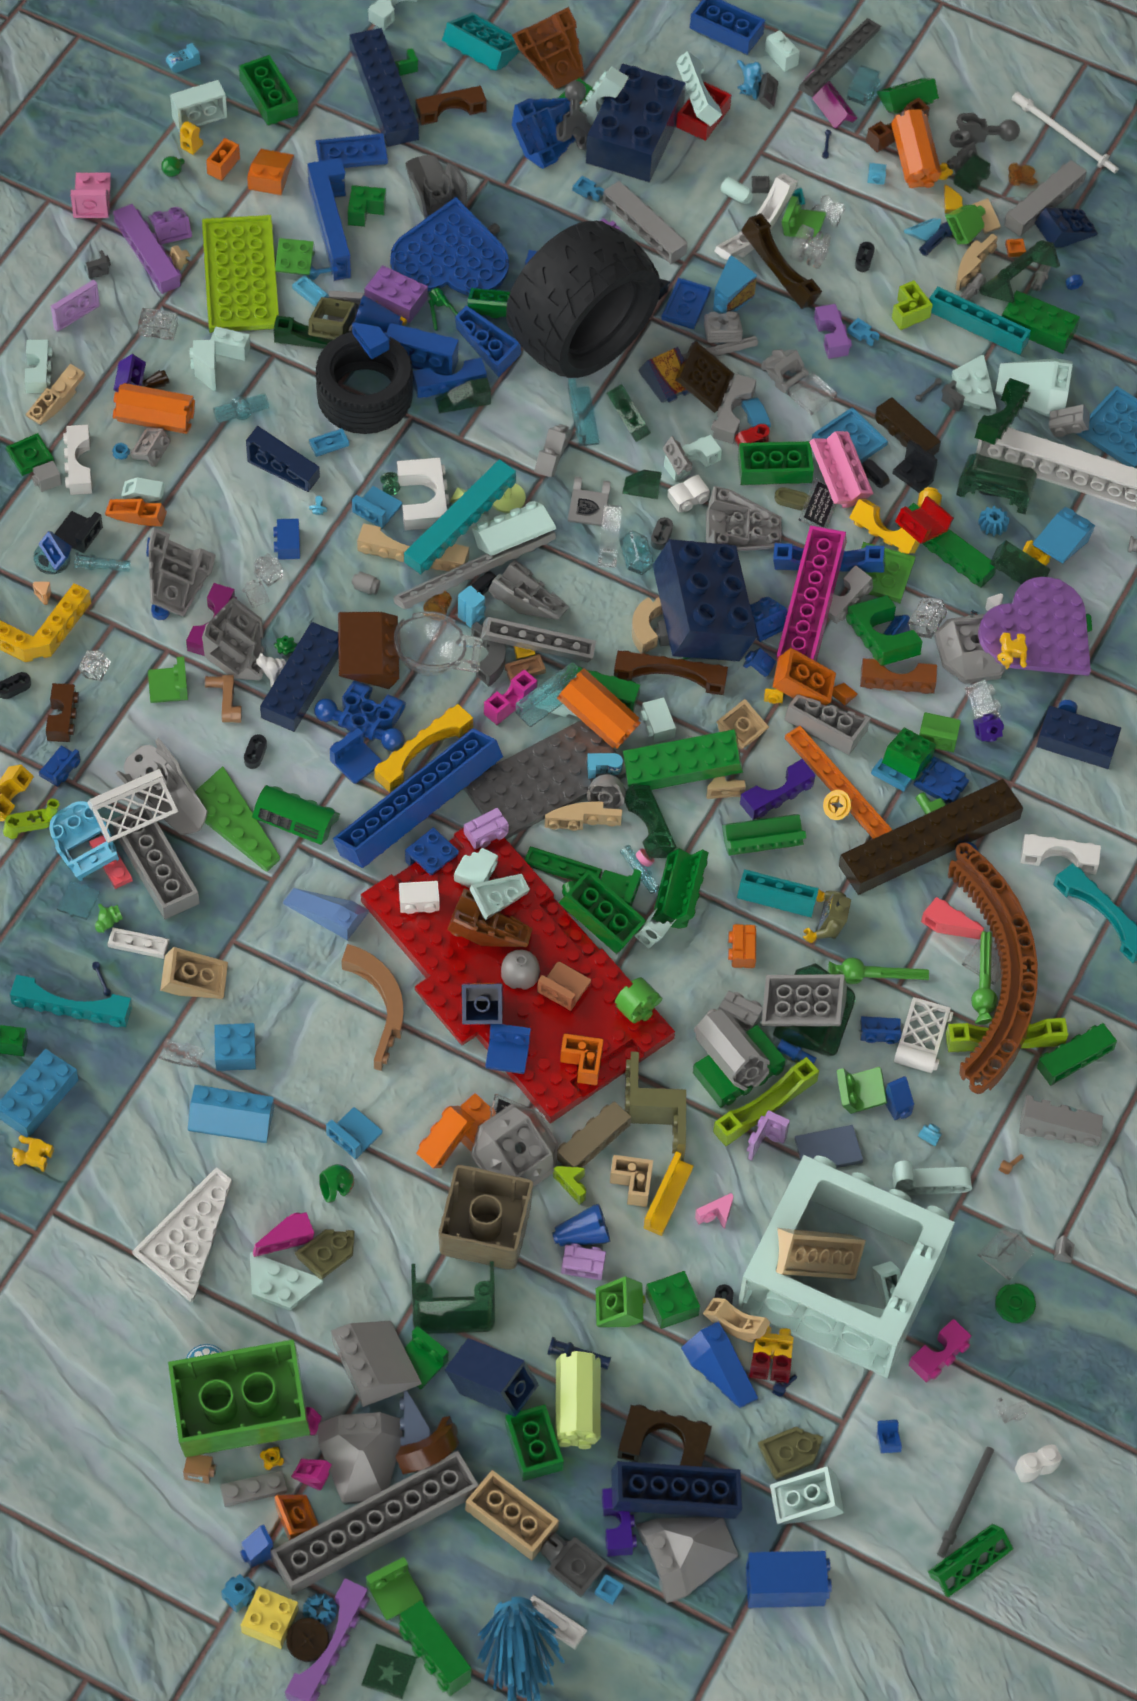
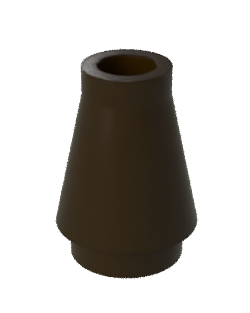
M158 370L143 380L144 387L153 389L165 387L166 384L170 383L165 370Z

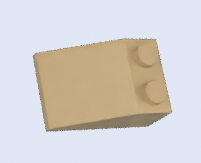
M173 947L164 958L160 991L178 996L223 999L228 962Z

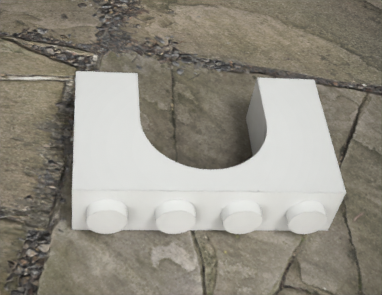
M440 458L397 461L399 486L424 485L431 488L436 494L432 500L426 503L403 505L404 530L428 529L448 510L449 495L445 494L447 480L443 479L445 466L441 465Z

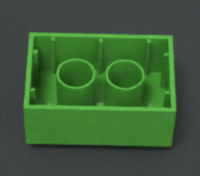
M294 1339L168 1362L178 1439L184 1457L310 1435L299 1357Z

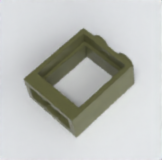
M321 297L308 320L309 335L335 339L340 335L346 334L355 319V303ZM325 314L344 319L342 322L322 318Z

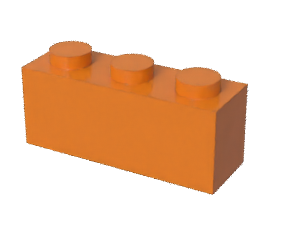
M460 1106L447 1107L442 1112L443 1117L440 1121L431 1127L429 1136L419 1144L420 1148L416 1154L433 1169L442 1168L475 1123V1120Z

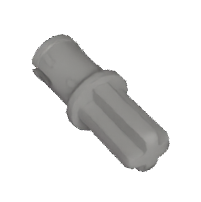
M1047 259L1042 262L1039 270L1035 272V278L1031 284V288L1037 291V288L1040 291L1043 283L1048 279L1052 262Z
M978 273L973 281L966 285V289L960 297L970 301L974 294L976 295L979 292V288L983 283L986 282L985 277L981 280L984 275Z

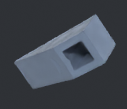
M404 1391V1398H400V1410H404V1417H400V1430L405 1432V1437H400L401 1446L421 1441L430 1436V1429L408 1391Z

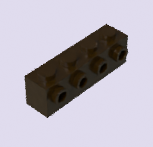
M893 397L876 407L875 419L877 423L886 428L890 435L897 438L902 446L907 448V443L911 440L915 444H919L929 454L935 455L939 452L941 441Z

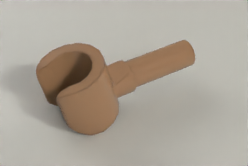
M1020 1154L1010 1163L1003 1160L999 1171L1008 1175L1015 1164L1022 1160L1024 1156Z

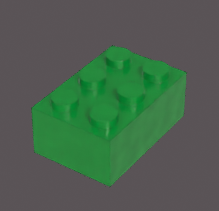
M545 1404L522 1410L516 1417L509 1414L505 1415V1427L523 1482L563 1471L564 1460Z

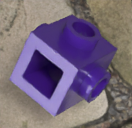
M989 713L982 715V718L973 720L975 737L980 741L993 742L998 737L1003 736L1004 724L999 717Z

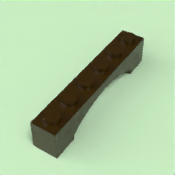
M762 213L749 217L741 229L743 235L798 306L803 309L813 305L822 293V290L813 279L808 280L802 277L786 262L774 242L770 230L771 225Z

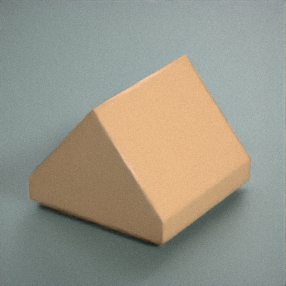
M34 582V594L44 605H47L51 595L50 582Z

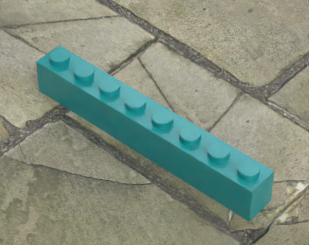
M499 459L404 552V563L419 574L429 570L433 562L437 558H441L449 546L452 547L457 539L464 535L473 523L478 522L485 511L487 512L491 509L496 500H500L508 488H512L515 485L516 471Z

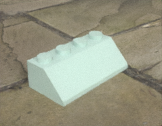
M532 501L523 508L510 510V513L506 515H497L489 522H480L472 530L478 549L492 556L556 529V526L544 505Z

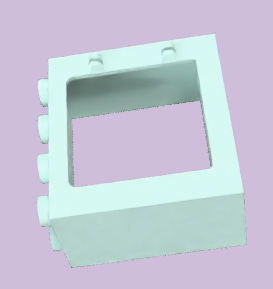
M804 1155L743 1275L737 1309L751 1316L766 1317L771 1322L769 1325L778 1329H790L791 1335L888 1378L945 1257L955 1222L949 1220V1215L941 1208L928 1206L924 1209L911 1203V1198L900 1190L891 1189L889 1192L873 1186L874 1182L872 1179L862 1173L854 1172L850 1176L837 1170L835 1163L826 1157L815 1156L812 1159ZM812 1200L915 1246L883 1315L878 1318L777 1273L776 1268L779 1259L777 1228L795 1230L809 1201ZM922 1250L926 1251L925 1257L920 1255ZM898 1300H901L900 1309H895Z

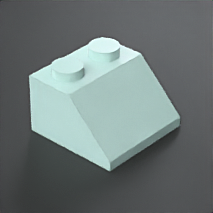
M193 340V347H190L191 369H194L196 378L211 390H216L215 340Z

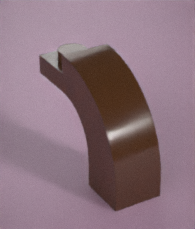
M450 1416L442 1417L435 1432L427 1438L400 1447L395 1457L403 1474L428 1468L446 1458L459 1445L457 1426L452 1422Z

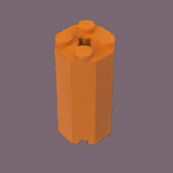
M907 110L903 116H900V114L896 115L891 123L905 181L908 183L909 188H930L934 186V182L939 179L942 173L928 117L922 110Z
M123 383L122 385L120 384L119 391L114 394L116 408L113 411V419H117L119 422L188 434L192 423L189 422L194 417L195 399H193L192 395Z
M583 668L576 675L577 677L572 679L563 689L557 699L609 746L618 749L641 724L640 718Z

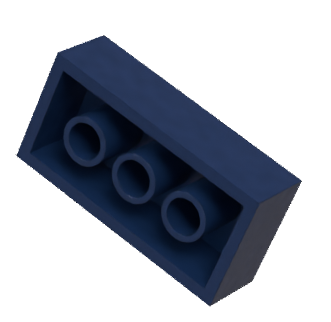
M1049 705L1036 747L1109 769L1121 727Z

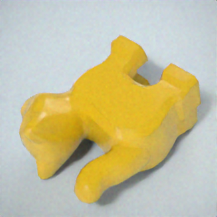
M1004 632L999 639L1002 646L1001 653L997 655V660L1008 669L1013 662V657L1020 658V665L1022 668H1025L1027 666L1025 634H1017V639L1011 640V634Z
M19 1136V1141L23 1144H29L27 1152L12 1148L14 1165L20 1167L21 1165L28 1164L32 1167H38L42 1172H45L48 1163H46L47 1158L43 1156L52 1157L54 1153L53 1145L46 1144L38 1138Z

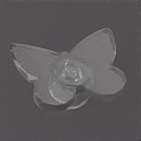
M824 195L821 197V204L815 205L811 210L826 212V218L836 228L841 219L840 214L846 208L843 203H833L831 197Z

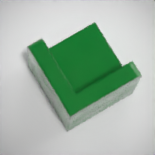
M413 48L406 50L407 59L395 61L400 76L418 72V59Z

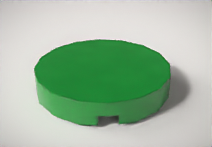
M1019 1283L1003 1286L995 1298L997 1313L1010 1323L1027 1321L1032 1317L1036 1309L1034 1293L1028 1287Z

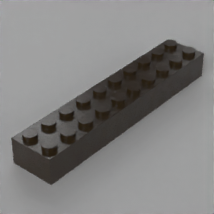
M1001 779L840 855L839 867L856 893L860 895L955 850L960 843L975 841L1019 820L1023 806L1005 780Z

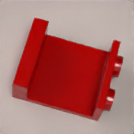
M926 496L921 507L914 511H911L906 506L901 508L895 522L922 544L947 532L954 517L929 496Z

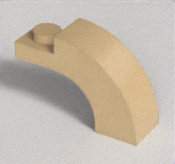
M713 1298L703 1312V1315L712 1323L719 1321L725 1332L747 1342H753L755 1338L760 1339L766 1333L767 1327L771 1323L766 1317L751 1316L741 1312L726 1299Z

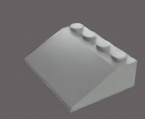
M844 974L766 975L761 1025L841 1026L847 994Z
M391 1321L349 1323L331 1330L333 1345L363 1407L421 1385V1381Z

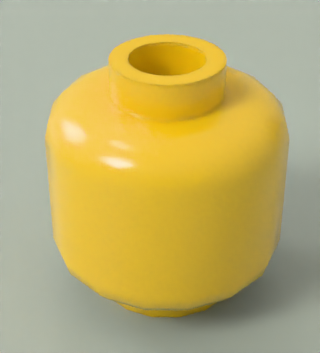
M926 487L919 493L917 504L919 507H921L926 496H929L941 506L942 495L938 492V489Z

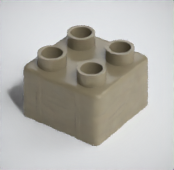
M457 1165L454 1169L444 1214L438 1231L440 1253L446 1257L502 1269H514L519 1260L531 1210L533 1182L525 1178Z

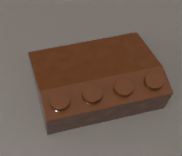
M339 612V676L390 689L399 680L398 616L385 612Z

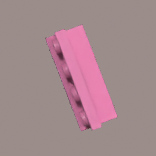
M835 431L827 439L813 438L809 442L834 504H841L843 508L856 505L859 499H867L873 494L848 431Z

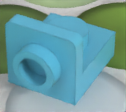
M869 163L867 183L884 185L886 164Z

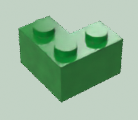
M352 185L347 211L348 225L365 227L367 214L384 215L386 188Z

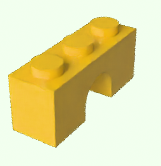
M21 764L9 766L0 779V822L5 821L6 817L14 809L15 805L11 802L14 796L19 792L25 791L34 778Z

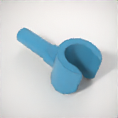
M311 266L310 275L307 276L315 280L320 274L331 272V268L316 270Z

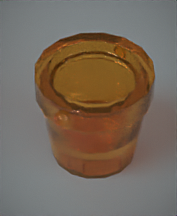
M446 591L432 596L424 604L425 613L434 620L443 619L447 614L452 598Z

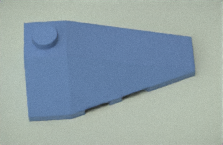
M293 888L283 901L284 905L347 941L369 913L368 909L354 901Z

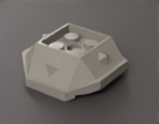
M985 614L947 619L934 635L943 668L958 677V680L964 684L1000 679L1006 670V667L997 663L993 656L989 653L986 654L980 644L978 629Z
M510 1104L478 1126L471 1156L480 1169L529 1179L533 1182L534 1187L553 1174L554 1168L557 1165L558 1142L537 1110ZM517 1143L520 1144L522 1148L520 1154H518L515 1151V1145Z

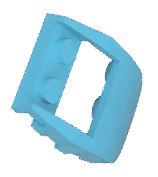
M78 801L72 803L52 817L49 827L51 837L56 845L55 849L80 881L110 862L120 860L114 841L110 843L106 841L74 860L69 854V850L100 833L103 834L87 802ZM107 828V832H108L109 836L112 837V834H111L109 828Z

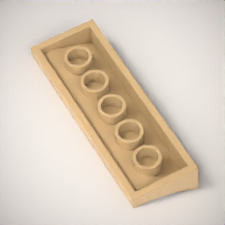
M777 1228L779 1238L777 1273L782 1275L842 1279L856 1278L866 1240L851 1234Z

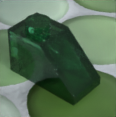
M644 469L627 476L622 494L658 499L662 472Z

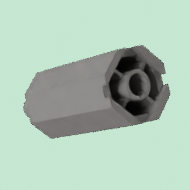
M711 1009L695 1026L694 1032L696 1033L697 1041L734 1086L744 1091L748 1089L747 1086H759L769 1074L767 1064L769 1065L770 1061L731 1014L722 1009Z

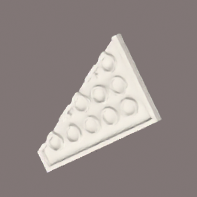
M217 1167L132 1251L135 1257L191 1303L195 1299L232 1183L231 1178Z

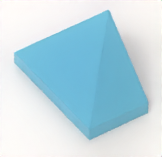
M931 218L905 229L904 233L927 242L938 231L941 218Z

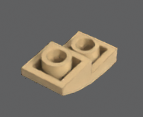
M988 198L972 204L977 207L982 206L986 211L982 216L984 222L982 230L984 234L1001 228Z

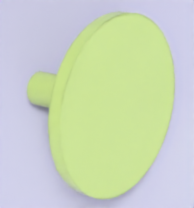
M515 483L492 506L504 513H510V510L514 508H522L526 500L525 492L521 486Z

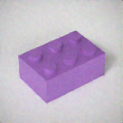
M382 265L364 288V295L407 319V322L410 323L428 300V286Z

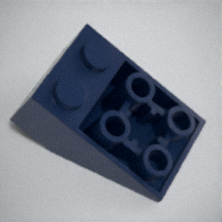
M1045 208L1034 222L1051 247H1066L1098 234L1082 209Z

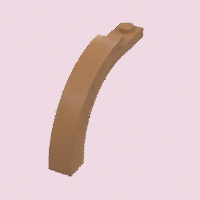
M347 944L342 958V970L357 974L372 984L381 995L386 1006L387 1020L374 1057V1069L382 1071L383 1065H387L389 1060V1047H393L395 1038H401L403 1031L404 1015L401 991L392 973L379 959L361 948Z

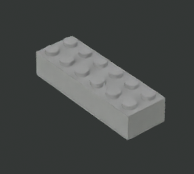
M142 807L128 813L139 817ZM144 808L141 818L149 821L153 818V814L150 810ZM124 815L112 819V821L121 824ZM126 816L123 826L133 828L137 820ZM157 822L118 839L164 920L199 904L197 889ZM113 825V832L117 835L120 827Z

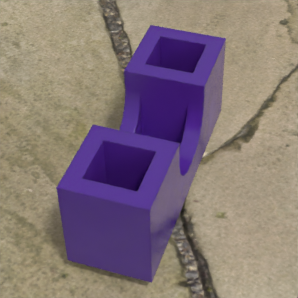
M603 1488L601 1494L603 1516H614L621 1523L616 1528L606 1529L607 1557L632 1555L633 1547H637L636 1534L632 1535L631 1527H635L634 1514H630L629 1511L612 1510V1488Z

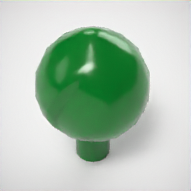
M168 156L162 161L161 170L166 176L175 177L181 172L185 161L183 158L178 159L175 156Z

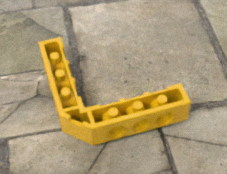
M73 583L34 636L0 620V650L23 662L33 661V658L42 656L43 658L51 657L90 606V591Z

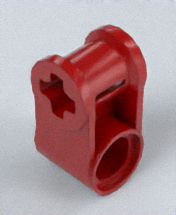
M758 424L739 432L734 439L738 446L739 443H761L763 440L764 442H769L768 435L770 429L765 424Z

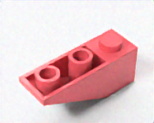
M937 897L923 912L921 920L923 924L937 933L980 940L981 934L984 931V928L977 921H972L962 911L954 909L948 902Z

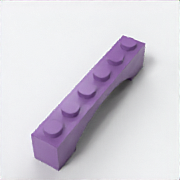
M346 1578L344 1579L335 1596V1603L339 1605V1618L333 1638L322 1656L311 1667L300 1674L294 1673L285 1691L286 1699L290 1701H318L320 1696L318 1691L321 1685H326L330 1677L328 1672L331 1666H336L340 1658L338 1653L341 1647H346L350 1639L348 1634L351 1628H356L360 1619L358 1615L361 1609L365 1610L370 1598L368 1597L367 1588Z

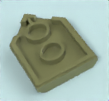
M325 1229L297 1250L295 1255L319 1279H323L353 1256L355 1231L346 1230V1232Z
M793 1427L759 1441L758 1446L773 1478L776 1480L814 1464L823 1437L805 1432L801 1428Z

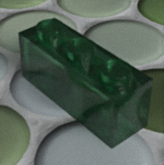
M622 384L607 392L635 442L651 434Z
M1007 540L996 548L990 562L997 570L1005 573L1012 580L1020 584L1032 578L1047 577L1050 572L1048 567Z

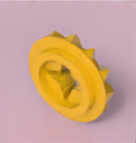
M833 790L827 794L823 802V809L830 819L843 820L844 817L849 815V811L852 809V800L848 793L842 790ZM840 802V804H842L843 807L838 808L837 810V807H835V805H832V803Z

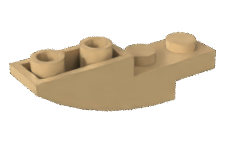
M993 233L982 243L975 240L964 254L956 281L957 291L966 287L971 279L981 272V263L985 261L990 253L992 254L996 250L998 237Z
M69 364L50 389H45L25 414L26 417L39 425L52 418L75 395V388L86 376L85 373Z
M603 802L571 804L545 814V828L576 831L583 830V823L589 825L621 826L622 809L603 808Z

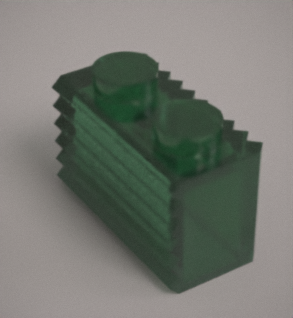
M974 154L955 173L953 184L968 193H971L973 189L977 190L983 179L986 180L990 176V162Z

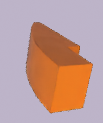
M110 499L105 515L128 523L162 527L167 511L162 503H145L143 499Z

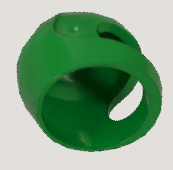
M335 1164L327 1167L320 1173L319 1184L324 1200L327 1203L334 1202L337 1191L342 1196H346L351 1192L354 1186V1176L349 1168L344 1165Z

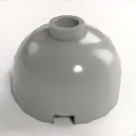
M609 774L600 775L591 782L587 792V799L589 802H603V808L618 809L624 804L626 789L618 777Z
M515 950L508 953L504 958L501 966V977L509 987L513 989L522 988V990L534 986L539 979V961L531 952Z

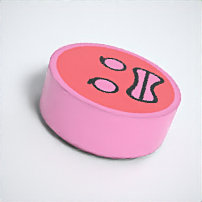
M643 848L636 853L638 861L646 867H650L655 862L653 856Z

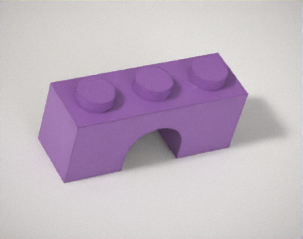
M836 304L815 307L814 320L818 332H831L830 334H825L823 344L828 359L848 356L852 343L850 337L846 335L847 328L842 323L841 311L837 309Z

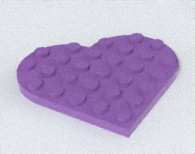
M1036 577L1025 581L1017 589L1012 604H1001L991 608L981 620L978 629L980 644L986 654L989 653L999 664L1001 662L997 660V655L1001 653L1002 646L999 639L1005 632L1011 634V640L1017 639V634H1025L1027 666L1022 668L1020 658L1013 657V662L1009 668L1089 676L1091 672L1084 602L1070 585L1060 579Z

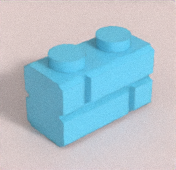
M468 586L458 594V618L466 622V625L470 628L475 622L482 624L486 619L484 613L486 609L485 597L481 593H477V590L472 586Z

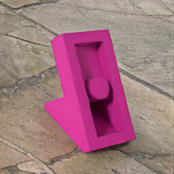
M301 1459L291 1477L320 1491L329 1477L328 1471L332 1465L327 1460Z

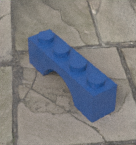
M481 357L465 360L462 369L453 375H440L431 368L414 370L413 385L418 398L487 385V373Z

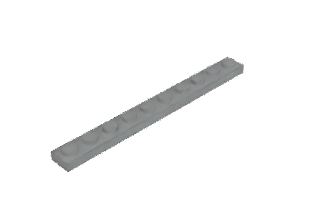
M550 531L492 556L489 554L482 555L394 596V602L403 609L412 608L413 605L419 602L427 601L436 594H442L451 587H456L466 580H471L481 573H486L496 566H501L511 559H516L526 552H531L541 545L548 544L556 539L555 532Z

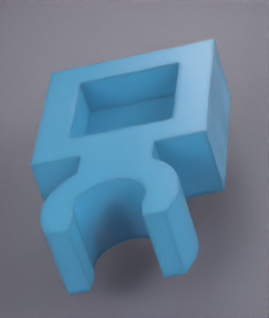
M581 176L573 185L572 191L585 198L590 195L594 201L599 202L600 196L597 194L603 196L604 189L596 187L594 181Z
M857 318L847 328L848 334L859 341L865 339L866 343L870 346L874 344V340L871 338L878 341L880 336L879 333L871 331L872 326L860 318Z

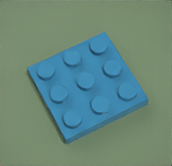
M853 407L812 434V439H827L835 431H848L861 463L888 444V441Z

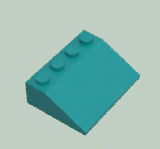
M470 13L447 22L442 41L447 43L449 47L460 50L462 54L474 58L478 63L485 64L493 71L504 68L520 52L511 33L475 13Z

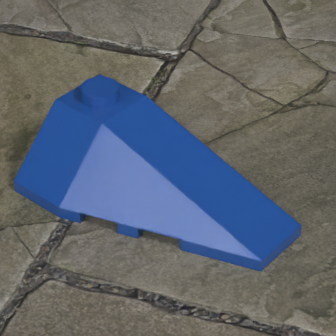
M719 1321L700 1330L681 1347L690 1365L695 1370H699L710 1383L715 1384L736 1406L742 1408L758 1400L755 1390Z

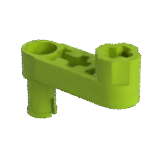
M52 798L48 800L46 809L8 815L3 828L4 836L16 839L21 832L48 828L52 817L58 812L59 801Z

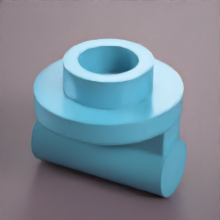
M321 496L315 498L316 505L309 506V510L313 514L323 515V512H327V508L322 506L323 499Z
M930 1123L929 1126H923L918 1137L936 1146L942 1133L939 1132L940 1128Z

